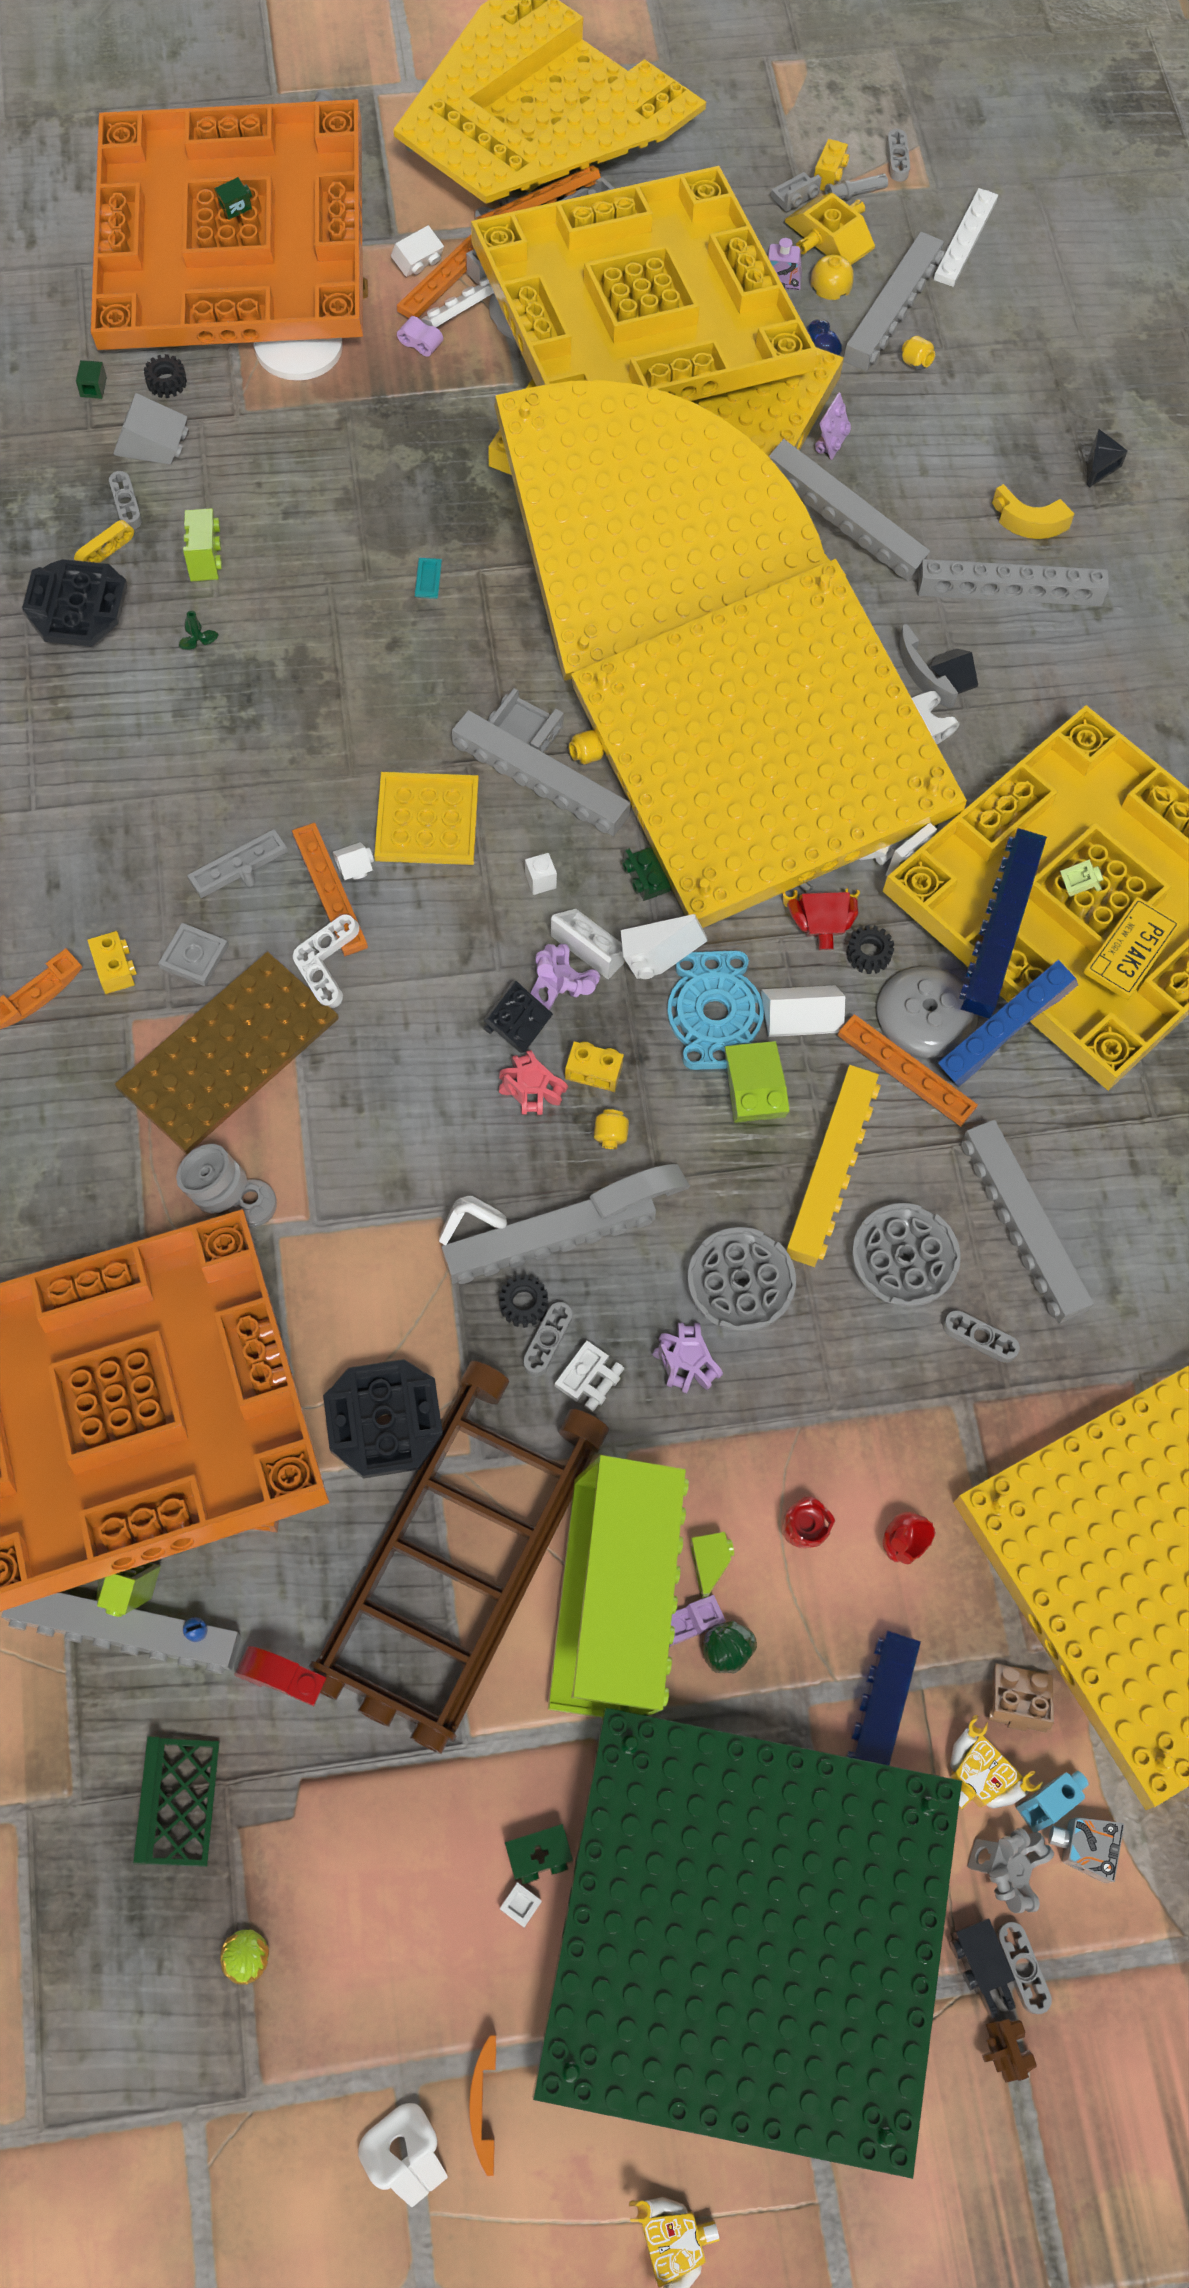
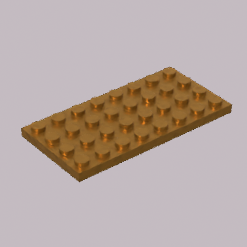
M267 951L115 1083V1087L187 1155L332 1026L339 1017L329 1006L322 1005L305 984Z

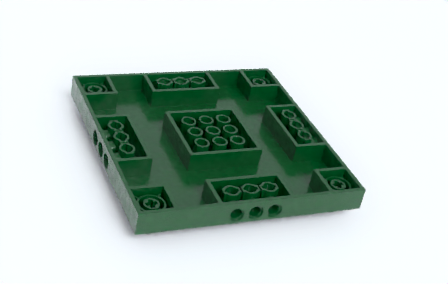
M605 1708L601 1721L532 2094L533 2100L913 2179L962 1781Z

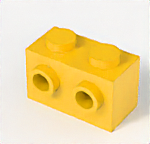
M828 138L814 173V177L816 175L821 177L820 190L825 191L827 184L836 185L837 182H840L843 168L847 167L850 154H847L848 144Z
M115 931L87 940L105 994L135 986L132 976L137 975L133 961H127L126 954L130 953L126 939L120 940L118 932Z
M574 1041L565 1068V1079L615 1092L623 1066L624 1054L611 1048L602 1049L595 1047L589 1042L579 1043Z

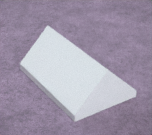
M573 909L552 916L551 937L561 944H567L572 953L605 978L609 979L626 962L623 957L622 943L579 910Z
M836 985L761 990L768 1037L838 1033L844 1026L845 995Z

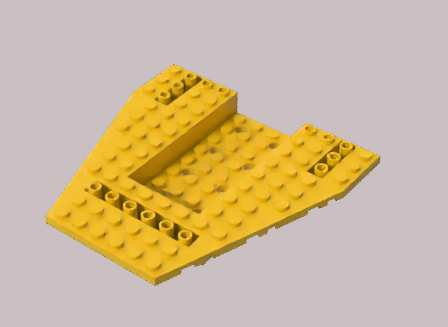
M488 0L477 10L397 123L393 132L396 139L487 204L509 196L510 191L521 188L522 191L531 192L543 183L568 175L569 170L578 167L581 170L588 168L589 163L595 161L598 164L627 154L628 149L637 146L640 149L647 147L648 142L654 140L656 143L664 141L706 109V101L645 59L627 71L582 39L584 17L559 0Z

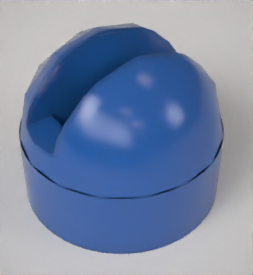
M192 1617L183 1625V1634L191 1642H199L207 1635V1624L199 1617ZM201 1624L202 1628L187 1632V1628Z

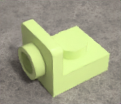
M1090 859L1060 871L1069 896L1095 887L1096 891L1102 890L1099 883L1103 880L1102 874L1098 866L1093 867Z

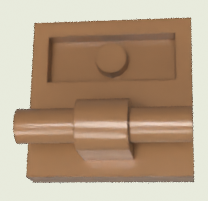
M995 1663L993 1669L992 1709L988 1711V1721L1007 1724L1008 1728L1021 1731L1031 1729L1046 1733L1047 1729L1051 1730L1054 1723L1053 1675Z

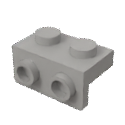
M803 172L772 189L771 197L787 212L819 194L821 177L816 175L810 178Z

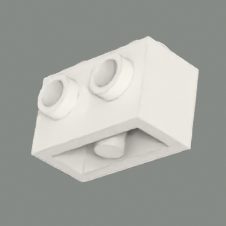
M428 225L395 243L391 257L403 274L408 277L413 273L415 275L420 273L429 264L435 265L441 259L444 245Z

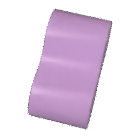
M411 316L397 331V337L403 345L415 348L426 357L430 356L443 342V335L439 329L424 324L415 316Z

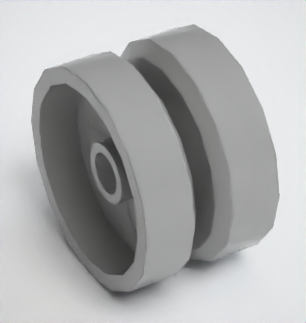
M216 1144L202 1145L191 1151L181 1162L176 1175L178 1187L202 1211L210 1214L222 1212L233 1206L242 1196L247 1183L246 1172L222 1146Z

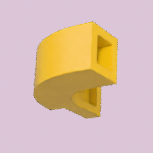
M1004 484L996 488L992 501L995 509L1001 513L999 523L1012 533L1026 538L1045 539L1057 536L1070 528L1074 517L1073 511L1061 499L1045 507L1027 506L1020 502Z

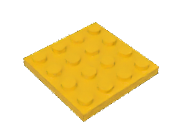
M381 772L375 861L474 865L479 776Z

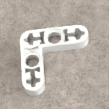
M349 915L339 916L300 944L293 952V960L315 997L322 1005L329 1006L330 1008L338 1007L341 1004L343 994L323 960L358 935L359 924ZM346 923L349 924V930L347 932L344 931V924ZM336 931L337 935L340 936V938H338L333 932ZM326 936H331L332 942L330 946L321 948L322 939ZM313 946L319 951L318 954L315 952L316 950L313 948ZM305 952L308 953V955H307V956H308V960H307V961H304V960H303V959H304L303 954H304ZM318 970H322L323 978L319 982H313V974ZM326 987L332 992V999L330 1001L327 999L326 991L322 988Z

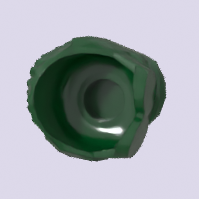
M735 1621L721 1623L711 1628L706 1633L703 1641L705 1662L715 1673L734 1674L740 1671L757 1649L754 1633L749 1628L739 1625Z

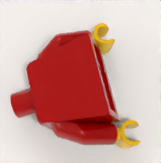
M846 888L845 892L801 894L798 901V892L793 890V897H788L785 892L783 893V904L788 907L791 917L800 930L806 932V936H818L819 950H833V936L843 935L845 930L851 928L858 916L857 899L860 891L856 889L855 894L851 895L848 892V888Z

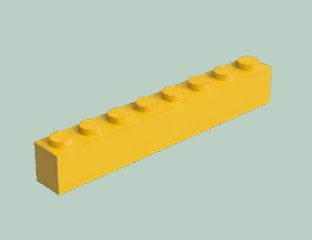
M852 1065L848 1067L786 1250L792 1260L815 1267L818 1259H824L828 1245L823 1244L826 1235L830 1237L832 1235L836 1222L832 1221L831 1218L833 1212L839 1213L843 1198L839 1197L841 1189H847L851 1175L846 1173L849 1166L854 1167L859 1152L854 1151L856 1143L862 1144L866 1132L862 1125L864 1121L869 1122L874 1108L869 1106L871 1098L876 1100L881 1085L876 1084L879 1076L877 1073Z

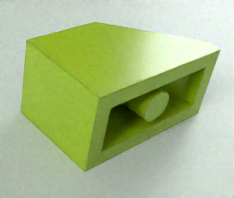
M725 1532L691 1538L690 1548L701 1599L710 1595L729 1566L731 1557L734 1556L732 1540H727Z

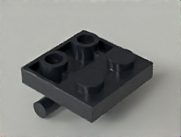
M513 981L483 1021L486 1022V1025L483 1028L489 1034H492L495 1030L518 1052L524 1053L553 1013L520 983Z

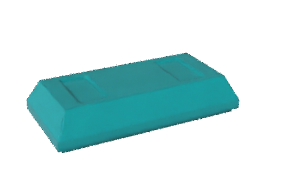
M419 558L415 597L425 599L438 598L442 559Z

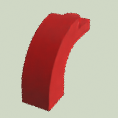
M247 1646L234 1673L236 1677L254 1685L272 1688L313 1707L327 1677L306 1669L296 1662L253 1646Z

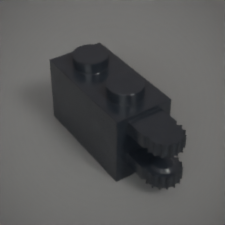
M983 1919L950 1933L953 1939L950 1941L951 1949L956 1959L962 1960L966 1969L963 1972L964 1980L970 1990H974L976 1995L980 1994L991 2018L998 2016L997 2006L990 1994V1991L998 1988L1004 2006L1009 2011L1015 2009L1016 2005L1007 1983L1014 1981L1015 1977L990 1919Z

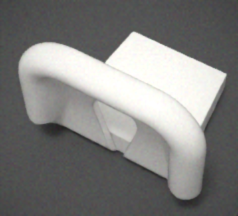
M474 1196L462 1197L456 1200L439 1235V1242L447 1245L465 1212L499 1229L506 1227V1217L497 1209Z
M405 2103L395 2108L372 2127L360 2141L358 2157L370 2181L382 2190L392 2188L411 2207L415 2206L430 2191L434 2190L448 2178L434 2153L437 2147L436 2133L422 2108L415 2103ZM400 2136L405 2138L408 2156L402 2161L389 2150L391 2142Z

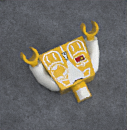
M974 1715L971 1718L969 1729H965L954 1743L950 1762L953 1770L950 1775L951 1779L962 1781L959 1809L963 1810L971 1800L980 1808L985 1805L993 1809L1009 1806L1028 1795L1029 1791H1037L1043 1785V1781L1037 1786L1032 1785L1029 1781V1777L1036 1772L1030 1771L1023 1778L983 1736L987 1731L988 1722L983 1728H977L974 1723L978 1719V1715Z
M665 2197L646 2201H630L629 2206H637L638 2208L637 2217L630 2218V2221L642 2223L657 2286H663V2288H690L701 2274V2265L706 2263L702 2246L720 2241L715 2221L712 2220L696 2225L692 2211H687L684 2204Z

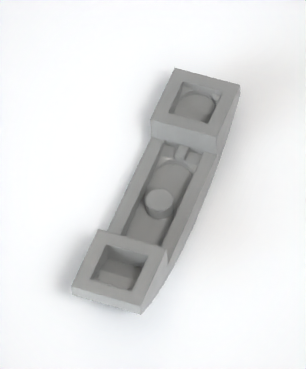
M904 624L899 637V651L908 674L924 693L936 691L941 698L939 704L949 709L954 707L958 692L945 675L938 679L935 677L917 653L918 638L910 627Z
M670 1164L651 1168L626 1177L595 1192L590 1198L603 1220L625 1212L629 1206L663 1194L670 1196L688 1189L690 1185L678 1164Z

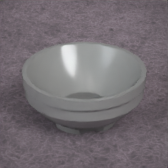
M255 1179L247 1180L242 1196L228 1209L229 1213L243 1209L249 1227H257L265 1224L273 1217L277 1208V1199L272 1188L265 1182ZM247 1192H255L258 1194V1200L253 1204H246L243 1202V1196Z

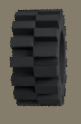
M165 354V358L157 355L158 359L152 357L150 359L151 363L147 361L146 367H144V376L148 390L154 396L158 394L160 398L163 395L166 398H170V394L175 397L177 396V391L180 394L183 392L182 388H186L187 379L184 365L180 359L176 360V357L173 355L170 359L169 354ZM165 374L172 375L168 378H158Z
M865 925L864 930L862 927L858 928L857 932L854 931L848 943L846 951L848 962L853 961L852 967L854 969L859 966L858 971L863 973L864 969L867 970V974H871L872 970L876 974L880 972V969H886L894 952V941H890L892 936L890 934L885 936L886 930L883 928L881 931H877L878 926L874 925L873 929H870V925ZM866 943L874 944L879 948L880 953L876 956L866 955L862 952L861 946Z
M524 1274V1278L516 1275L515 1280L512 1281L511 1278L507 1280V1285L503 1284L499 1294L501 1314L503 1317H506L507 1322H514L516 1327L519 1324H523V1328L528 1327L530 1323L532 1326L536 1325L538 1319L541 1321L544 1318V1313L546 1314L548 1308L547 1289H544V1284L542 1282L538 1283V1278L536 1277L529 1279V1275ZM527 1292L531 1294L534 1298L533 1306L527 1310L516 1308L513 1299L518 1293Z

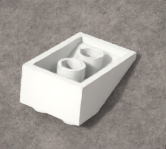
M695 914L621 930L623 957L637 979H650L654 975L662 974L707 942V936Z

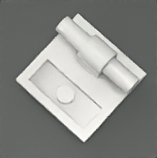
M931 823L927 824L915 835L892 844L885 857L876 858V861L883 865L892 857L886 876L892 873L935 835L937 829Z

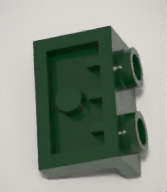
M652 847L633 854L630 848L625 850L624 859L622 860L623 869L626 874L630 873L633 879V889L636 894L640 893L643 901L671 892V885Z

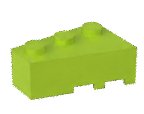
M213 508L185 510L184 528L186 529V534H184V542H186V547H183L190 581L219 579L218 570L222 569L221 555H217V551H221L220 536L216 534V532H220L219 518L214 517Z
M150 1562L98 1579L97 1606L106 1609L105 1612L109 1615L122 1617L151 1600L161 1566Z

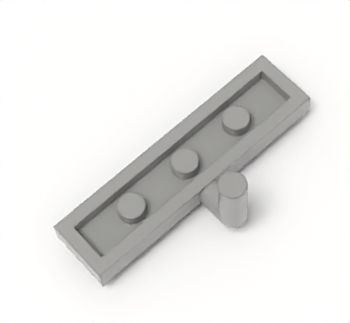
M275 829L188 874L187 877L200 898L209 895L240 877L248 887H252L255 884L253 870L287 853V847Z

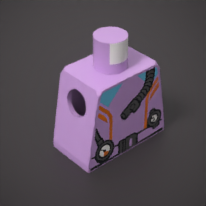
M782 238L779 244L769 245L766 255L785 289L800 290L802 275L800 248L792 246V241L789 238Z

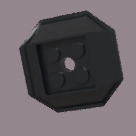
M61 559L43 568L32 569L22 610L44 642L92 647L97 642L103 641L106 635L119 624L128 586L127 581L110 564Z
M405 1359L350 1367L341 1375L332 1388L323 1395L330 1452L363 1479L420 1470L443 1436L435 1378L424 1373ZM382 1415H389L392 1418L386 1425L377 1423V1419Z

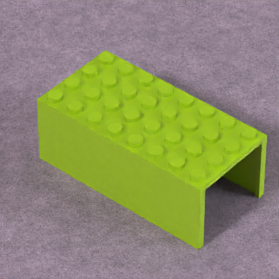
M600 1455L574 1480L548 1710L602 1718L605 1708L649 1716L662 1711L663 1706L667 1705L669 1689L665 1687L666 1675L670 1674L672 1658L668 1656L669 1644L673 1643L675 1628L671 1626L672 1614L676 1612L678 1603L677 1596H674L675 1584H678L680 1579V1566H677V1557L681 1554L683 1548L680 1526L684 1524L686 1517V1508L682 1507L683 1496L687 1495L689 1486L688 1479H685L686 1469Z

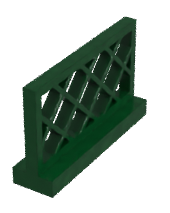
M147 1736L133 1865L207 1867L219 1741L167 1739ZM178 1746L185 1756L171 1767L163 1758L164 1747ZM184 1747L194 1748L190 1752H187ZM200 1747L213 1748L211 1761L201 1769L191 1755ZM188 1758L198 1770V1773L184 1783L174 1770ZM164 1764L168 1771L162 1775V1766ZM211 1766L209 1778L204 1771ZM171 1773L182 1787L171 1797L167 1798L161 1791L160 1784ZM202 1775L209 1784V1790L198 1800L187 1786ZM185 1790L194 1800L195 1804L181 1815L171 1801ZM160 1794L165 1802L158 1807ZM208 1797L206 1810L201 1802ZM168 1804L179 1818L164 1830L157 1821V1813ZM199 1806L206 1815V1820L197 1831H194L185 1820V1817ZM182 1821L192 1835L178 1847L167 1833ZM156 1826L162 1832L157 1838H155ZM205 1828L204 1840H202L198 1834ZM165 1836L175 1850L167 1858H153L154 1844ZM194 1837L203 1847L202 1860L188 1859L181 1851ZM178 1852L183 1859L171 1858Z

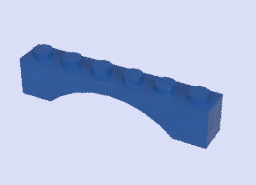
M1058 959L938 1064L954 1083L960 1087L1017 1031L1040 1013L1058 1003L1077 987L1076 978Z

